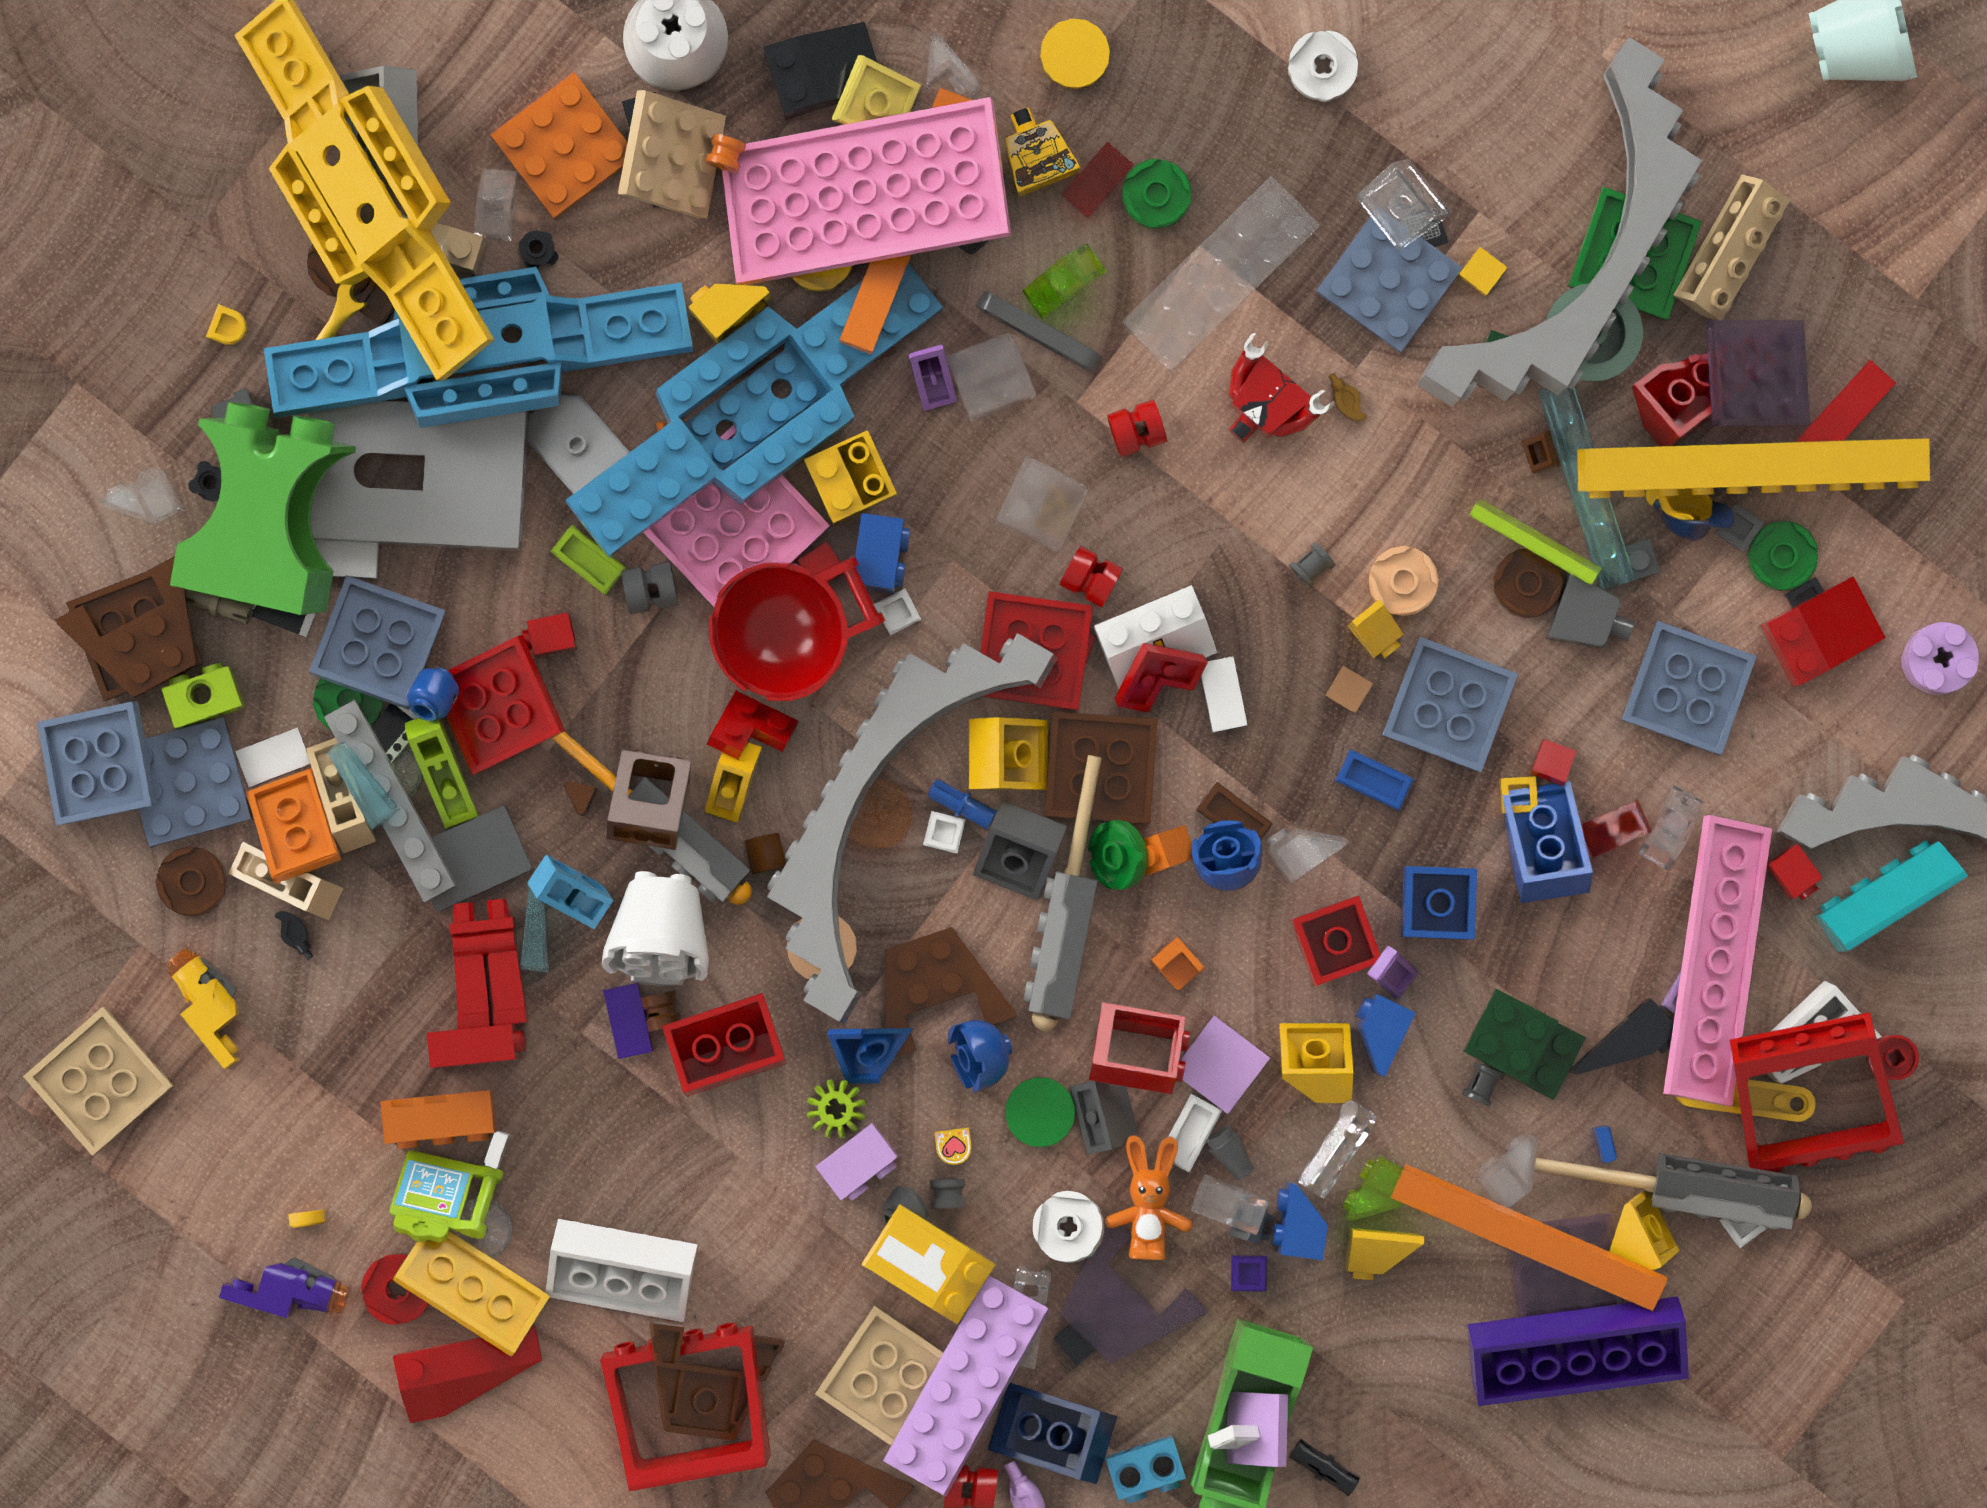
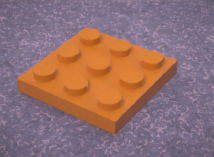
M575 72L491 134L493 140L554 220L623 169L627 148L626 139Z

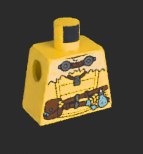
M1024 108L1010 115L1017 133L1006 137L1005 145L1017 197L1080 172L1077 160L1051 120L1036 125L1030 108Z

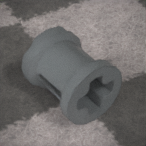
M1316 542L1311 545L1312 550L1297 563L1292 562L1289 564L1294 574L1308 588L1313 586V580L1327 568L1332 569L1335 566L1332 558Z
M1475 1062L1474 1068L1476 1071L1468 1088L1463 1089L1462 1094L1490 1107L1492 1103L1490 1097L1498 1080H1503L1504 1075Z

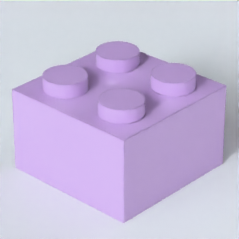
M872 1122L815 1167L840 1200L848 1196L853 1201L869 1188L865 1183L875 1174L880 1180L895 1169L897 1165L893 1160L899 1155Z

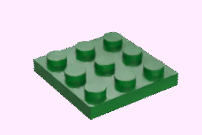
M1606 187L1601 188L1567 287L1574 288L1579 285L1589 284L1602 268L1618 233L1626 194ZM1678 213L1673 220L1669 218L1663 225V228L1667 230L1664 238L1656 248L1651 246L1646 254L1650 258L1648 265L1640 276L1634 274L1629 282L1634 288L1628 298L1634 303L1638 312L1664 321L1669 319L1676 298L1673 295L1682 281L1702 223L1701 220Z

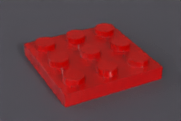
M989 591L980 653L1000 664L1003 659L999 656L1002 647L1009 638L1014 640L1018 633L1053 653L1058 659L1041 688L1030 684L1003 689L981 697L1079 711L1093 605Z
M523 635L516 636L447 670L453 675V679L458 684L459 695L446 717L472 775L479 774L565 732V728Z

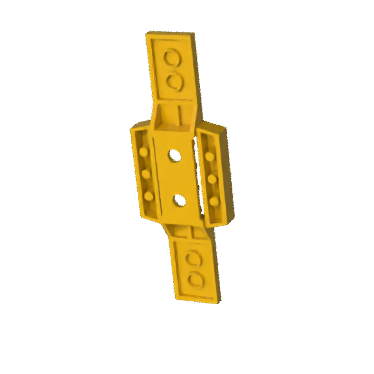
M275 0L234 35L285 122L288 143L269 170L335 283L352 285L370 277L388 296L436 380L444 381L495 340L431 233L432 228L450 206L451 201L384 88L366 86L349 94L294 0ZM350 117L409 219L403 218L402 212L397 208L389 195L385 183L379 178L369 161L367 153L362 149L352 132L350 124L346 122V118ZM335 145L340 151V160L336 165L331 166L327 162L326 156L328 149ZM369 203L374 208V218L370 223L365 224L361 220L360 213L361 208Z

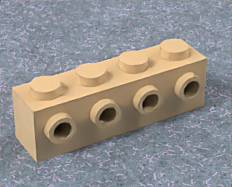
M1742 174L1673 296L1700 316L1722 321L1725 314L1730 310L1732 302L1742 284L1747 280L1749 272L1759 254L1764 250L1766 242L1776 224L1782 218L1783 212L1790 200L1764 180Z

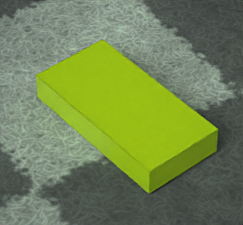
M574 525L569 527L550 551L605 596L621 578L622 570H627L613 556L608 558L598 544Z

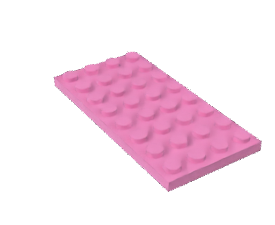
M991 97L747 143L744 153L740 154L738 158L740 164L738 172L722 170L735 279L738 285L755 284L1011 236L994 102Z

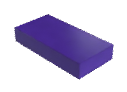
M634 983L603 990L618 1059L653 1052L646 1024L645 1011L641 1002L639 984Z

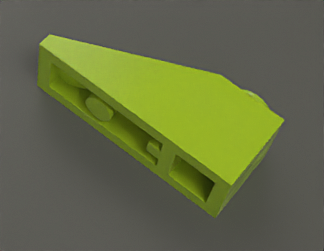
M416 718L404 723L408 742L445 829L478 817L474 802L441 719L426 721Z

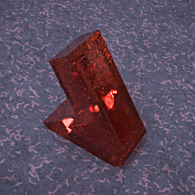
M1638 799L1581 824L1584 839L1592 857H1596L1652 832Z

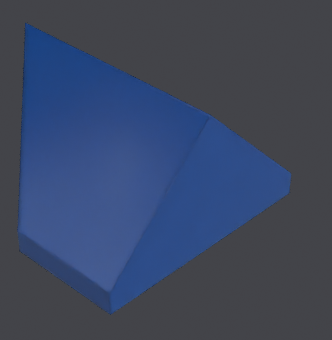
M913 1028L829 1029L827 1035L848 1084L880 1083L882 1076Z

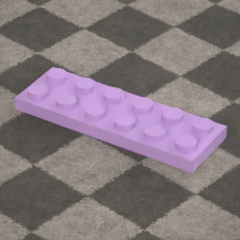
M988 1276L972 1301L883 1461L946 1497L1048 1316L1050 1309L997 1279Z

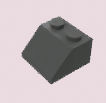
M1001 800L972 875L1038 901L1067 826Z

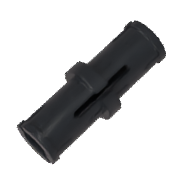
M1303 1439L1298 1441L1289 1456L1290 1459L1313 1472L1316 1479L1319 1481L1325 1480L1347 1496H1350L1361 1478L1334 1461V1456L1331 1454L1326 1456Z

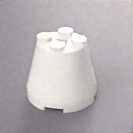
M639 0L633 6L626 19L623 31V44L630 65L642 80L661 90L680 92V90L690 89L704 82L706 83L717 73L727 54L728 31L723 14L712 0ZM678 26L681 28L680 32L673 31L671 35H667V31L673 30Z
M647 871L635 873V879L628 884L603 949L602 966L607 972L611 974L619 970L631 976L632 982L657 986H682L687 978L696 977V980L702 981L707 977L709 955L698 889L691 885V877L683 874H674L670 878L656 877V874Z

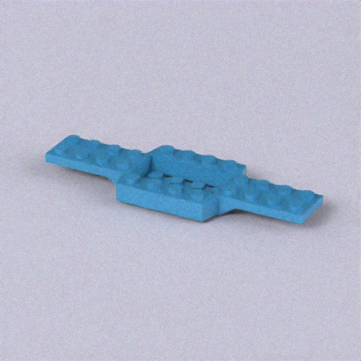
M908 263L872 355L839 343L862 284L861 281L798 329L767 307L657 388L655 395L668 425L566 499V504L608 558L690 497L713 483L740 505H743L849 426L854 420V414L841 387L943 309L942 305ZM784 344V350L689 421L681 420ZM784 380L790 384L791 394L787 398L779 399L772 394L771 386L775 381ZM722 421L733 423L736 428L735 436L729 440H723L716 434L718 423Z
M537 267L459 279L495 340L454 373H466L492 367L499 368L504 365L536 362L542 359L548 362V364L417 384L420 379H430L435 376L396 310L394 321L369 332L264 348L275 418L406 397L420 428L560 406L563 372L693 352L681 282L575 299L550 296ZM511 326L519 328L522 331L521 339L516 343L504 341L502 333L506 328Z

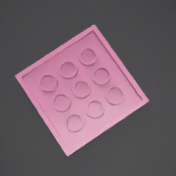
M734 424L720 437L721 439L729 440L735 436L736 428ZM782 475L743 505H740L713 483L690 497L643 533L706 600L715 607L718 599L716 596L732 577L746 568L763 563H793L831 526Z

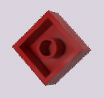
M1359 895L1290 920L1314 986L1373 966L1381 956Z

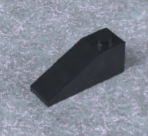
M1647 998L1570 1068V1071L1578 1075L1650 1055L1657 1050L1662 1054L1670 1048L1674 1023L1651 998Z

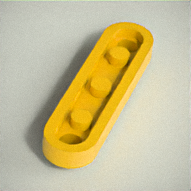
M1748 1080L1753 1116L1801 1122L1807 1120L1814 1113L1816 1102L1813 1094L1808 1089L1800 1086ZM1737 1084L1735 1085L1733 1106H1722L1675 1096L1678 1102L1687 1107L1741 1114ZM1794 1097H1798L1802 1101V1106L1797 1111L1790 1107V1101Z

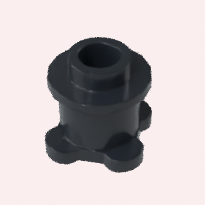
M530 231L519 242L520 254L526 261L525 265L527 268L537 267L539 269L544 264L553 265L558 261L559 255L554 250L552 236L546 231ZM542 244L543 250L540 253L535 254L531 252L533 245Z
M202 461L197 465L198 471L195 478L188 483L189 490L194 494L198 493L205 500L216 502L219 500L221 491V468L211 466L208 461ZM210 478H216L217 483L215 487L208 489L207 481Z

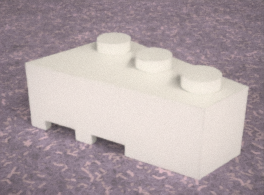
M1824 981L1771 1031L1861 1013L1837 986ZM1875 1030L1877 1039L1880 1038V1037H1882V1036ZM1821 1063L1767 1074L1770 1078L1782 1084L1821 1066Z

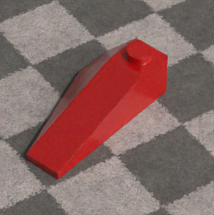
M1754 336L1721 346L1715 351L1701 355H1691L1685 360L1672 364L1668 362L1659 365L1632 386L1643 427L1659 446H1677L1772 369L1778 362Z
M535 1325L530 1327L512 1357L483 1338L476 1337L397 1353L393 1356L400 1394L409 1421L414 1423L450 1414L542 1361Z

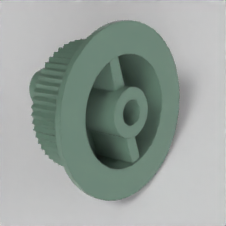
M1589 284L1576 286L1562 294L1552 305L1546 320L1563 311L1584 292ZM1629 298L1623 304L1618 302L1612 312L1617 316L1606 333L1600 331L1596 341L1600 343L1598 349L1589 361L1584 359L1578 368L1583 371L1580 380L1597 382L1611 379L1624 372L1636 359L1642 345L1643 325L1636 306Z

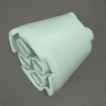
M1836 0L1815 12L1809 13L1823 81H1906L1917 78L1901 0Z

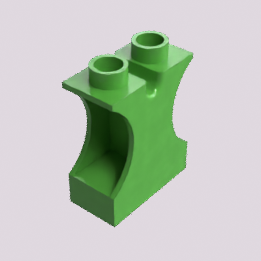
M228 402L225 418H199L198 426L209 437L218 455L221 468V491L216 508L207 523L192 537L177 544L170 586L299 615L327 612L334 570L322 557L314 540L311 526L312 503L317 487L325 474L337 462L354 454L356 446L333 441L335 423L310 417L293 416L290 434L279 435L280 429L267 426L270 409L251 404Z
M1237 1318L1210 1420L1189 1480L1191 1486H1193L1194 1493L1202 1495L1199 1508H1266L1275 1467L1227 1464V1449L1210 1448L1208 1435L1227 1428L1228 1398L1231 1391L1288 1394V1426L1313 1350V1346L1306 1339Z

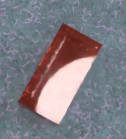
M1107 142L1062 193V197L1089 218L1131 170L1134 164Z

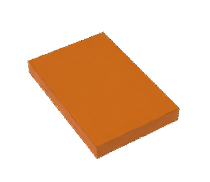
M312 768L246 792L270 875L275 884L342 860L336 840L329 826Z

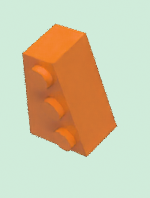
M493 1090L380 1101L384 1144L397 1143L398 1149L419 1147L418 1140L432 1139L433 1146L453 1144V1137L466 1135L468 1142L489 1140L488 1133L497 1131Z

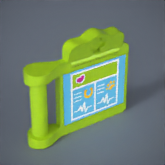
M413 1150L408 1151L390 1206V1214L395 1217L394 1230L397 1233L410 1236L417 1242L428 1240L444 1242L450 1230L460 1232L472 1238L483 1239L487 1230V1226L484 1223L496 1184L501 1183L504 1172L489 1166L469 1164ZM473 1177L483 1182L471 1221L461 1220Z

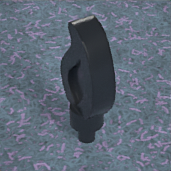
M280 911L275 913V918L281 921V938L283 942L295 948L300 955L304 954L307 960L313 958L314 956L310 952L312 947L307 941V928L302 921L289 912Z

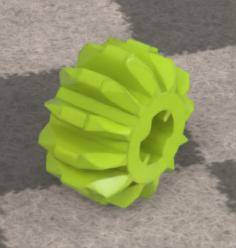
M829 1079L827 1080L829 1093L826 1094L823 1088L817 1085L814 1090L822 1099L817 1100L809 1097L807 1103L810 1105L818 1106V1110L807 1112V1117L813 1118L819 1115L821 1118L820 1121L814 1124L813 1129L817 1131L826 1123L828 1127L825 1131V1137L827 1138L831 1137L833 1127L838 1128L840 1138H845L844 1124H847L851 1131L856 1132L858 1127L850 1119L852 1117L858 1120L865 1119V1114L854 1112V1107H862L866 1105V1101H852L851 1098L860 1091L858 1087L853 1088L848 1095L844 1093L848 1085L847 1080H842L839 1091H835L834 1081ZM832 1099H837L839 1104L845 1103L846 1112H841L843 1117L840 1119H835L834 1114H828L826 1111V1106L832 1105L829 1102Z

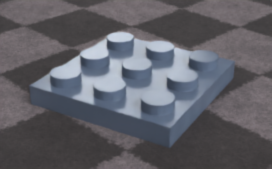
M1377 207L1318 287L1316 293L1398 353H1401L1463 267L1383 209Z
M346 575L310 667L309 674L409 710L410 705L407 694L418 673L424 670L446 616V610Z
M1656 621L1621 721L1721 756L1757 656Z
M1418 637L1382 736L1481 773L1518 673L1428 639Z
M138 701L37 722L56 826L157 805Z
M222 717L145 739L157 801L156 806L139 809L149 847L253 819L226 718Z

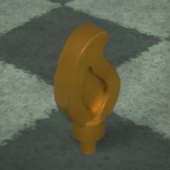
M1334 373L1329 375L1328 377L1333 383L1330 386L1335 392L1334 401L1338 410L1353 421L1361 422L1365 420L1367 415L1360 411L1361 397L1358 390L1351 385H1346L1342 378L1338 379Z

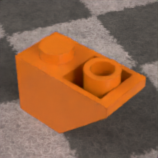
M1185 825L1143 839L1148 854L1147 869L1144 877L1192 860V843Z

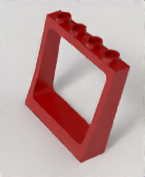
M1870 1012L1729 1039L1749 1168L1779 1173L1785 1166L1801 1164L1805 1167H1811L1822 1159L1835 1157L1839 1160H1847L1853 1157L1854 1153L1869 1150L1873 1153H1883L1890 1146L1904 1144L1900 1122ZM1860 1055H1866L1870 1058L1886 1115L1884 1122L1768 1145H1759L1756 1142L1748 1088L1749 1078Z
M730 1322L717 1326L716 1332L703 1334L702 1329L686 1331L683 1333L679 1355L683 1356L731 1346H738L741 1349L752 1431V1440L643 1459L638 1451L618 1368L654 1361L652 1341L649 1339L648 1345L635 1347L632 1341L623 1342L614 1346V1351L603 1353L600 1362L615 1422L629 1492L766 1467L771 1451L753 1325L737 1328L736 1323Z

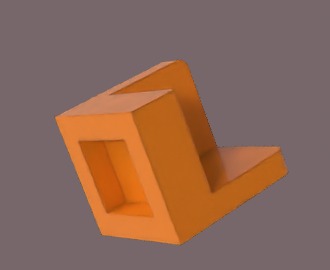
M1178 936L1150 959L1176 990L1182 989L1205 969Z

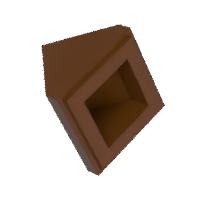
M1544 431L1522 440L1532 474L1561 465L1551 431Z
M571 781L564 783V788L576 813L581 816L587 814L598 789Z
M779 833L745 840L752 875L785 867L786 862Z

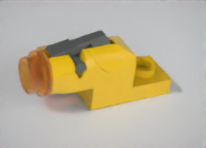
M186 947L166 963V966L170 969L168 974L177 983L186 1002H192V1005L180 1015L224 1069H229L239 1061V1058L235 1055L239 1049L227 1034L221 1037L218 1032L239 1016L238 1006L234 1000L236 986L205 958H201L197 952L192 953Z

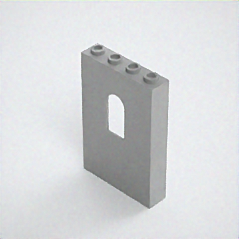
M379 401L308 413L310 418L335 423L333 441L356 446L355 453L337 462L325 474L317 487L311 509V526L314 540L510 551L522 550L527 458L526 440L529 411L423 428L419 427L408 402ZM369 453L425 456L423 491L364 487L355 478V464L361 456Z

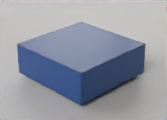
M1602 1125L1592 1128L1600 1162L1615 1161L1617 1154L1610 1127Z

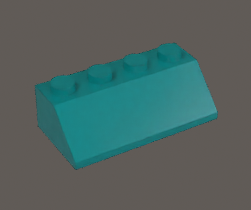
M1926 839L1909 850L1912 856L1900 863L1895 858L1879 868L1882 874L1870 881L1868 877H1865L1850 886L1849 888L1852 893L1840 900L1838 895L1821 904L1822 912L1815 917L1836 951H1849L1968 877L1967 873L1940 841L1929 844Z

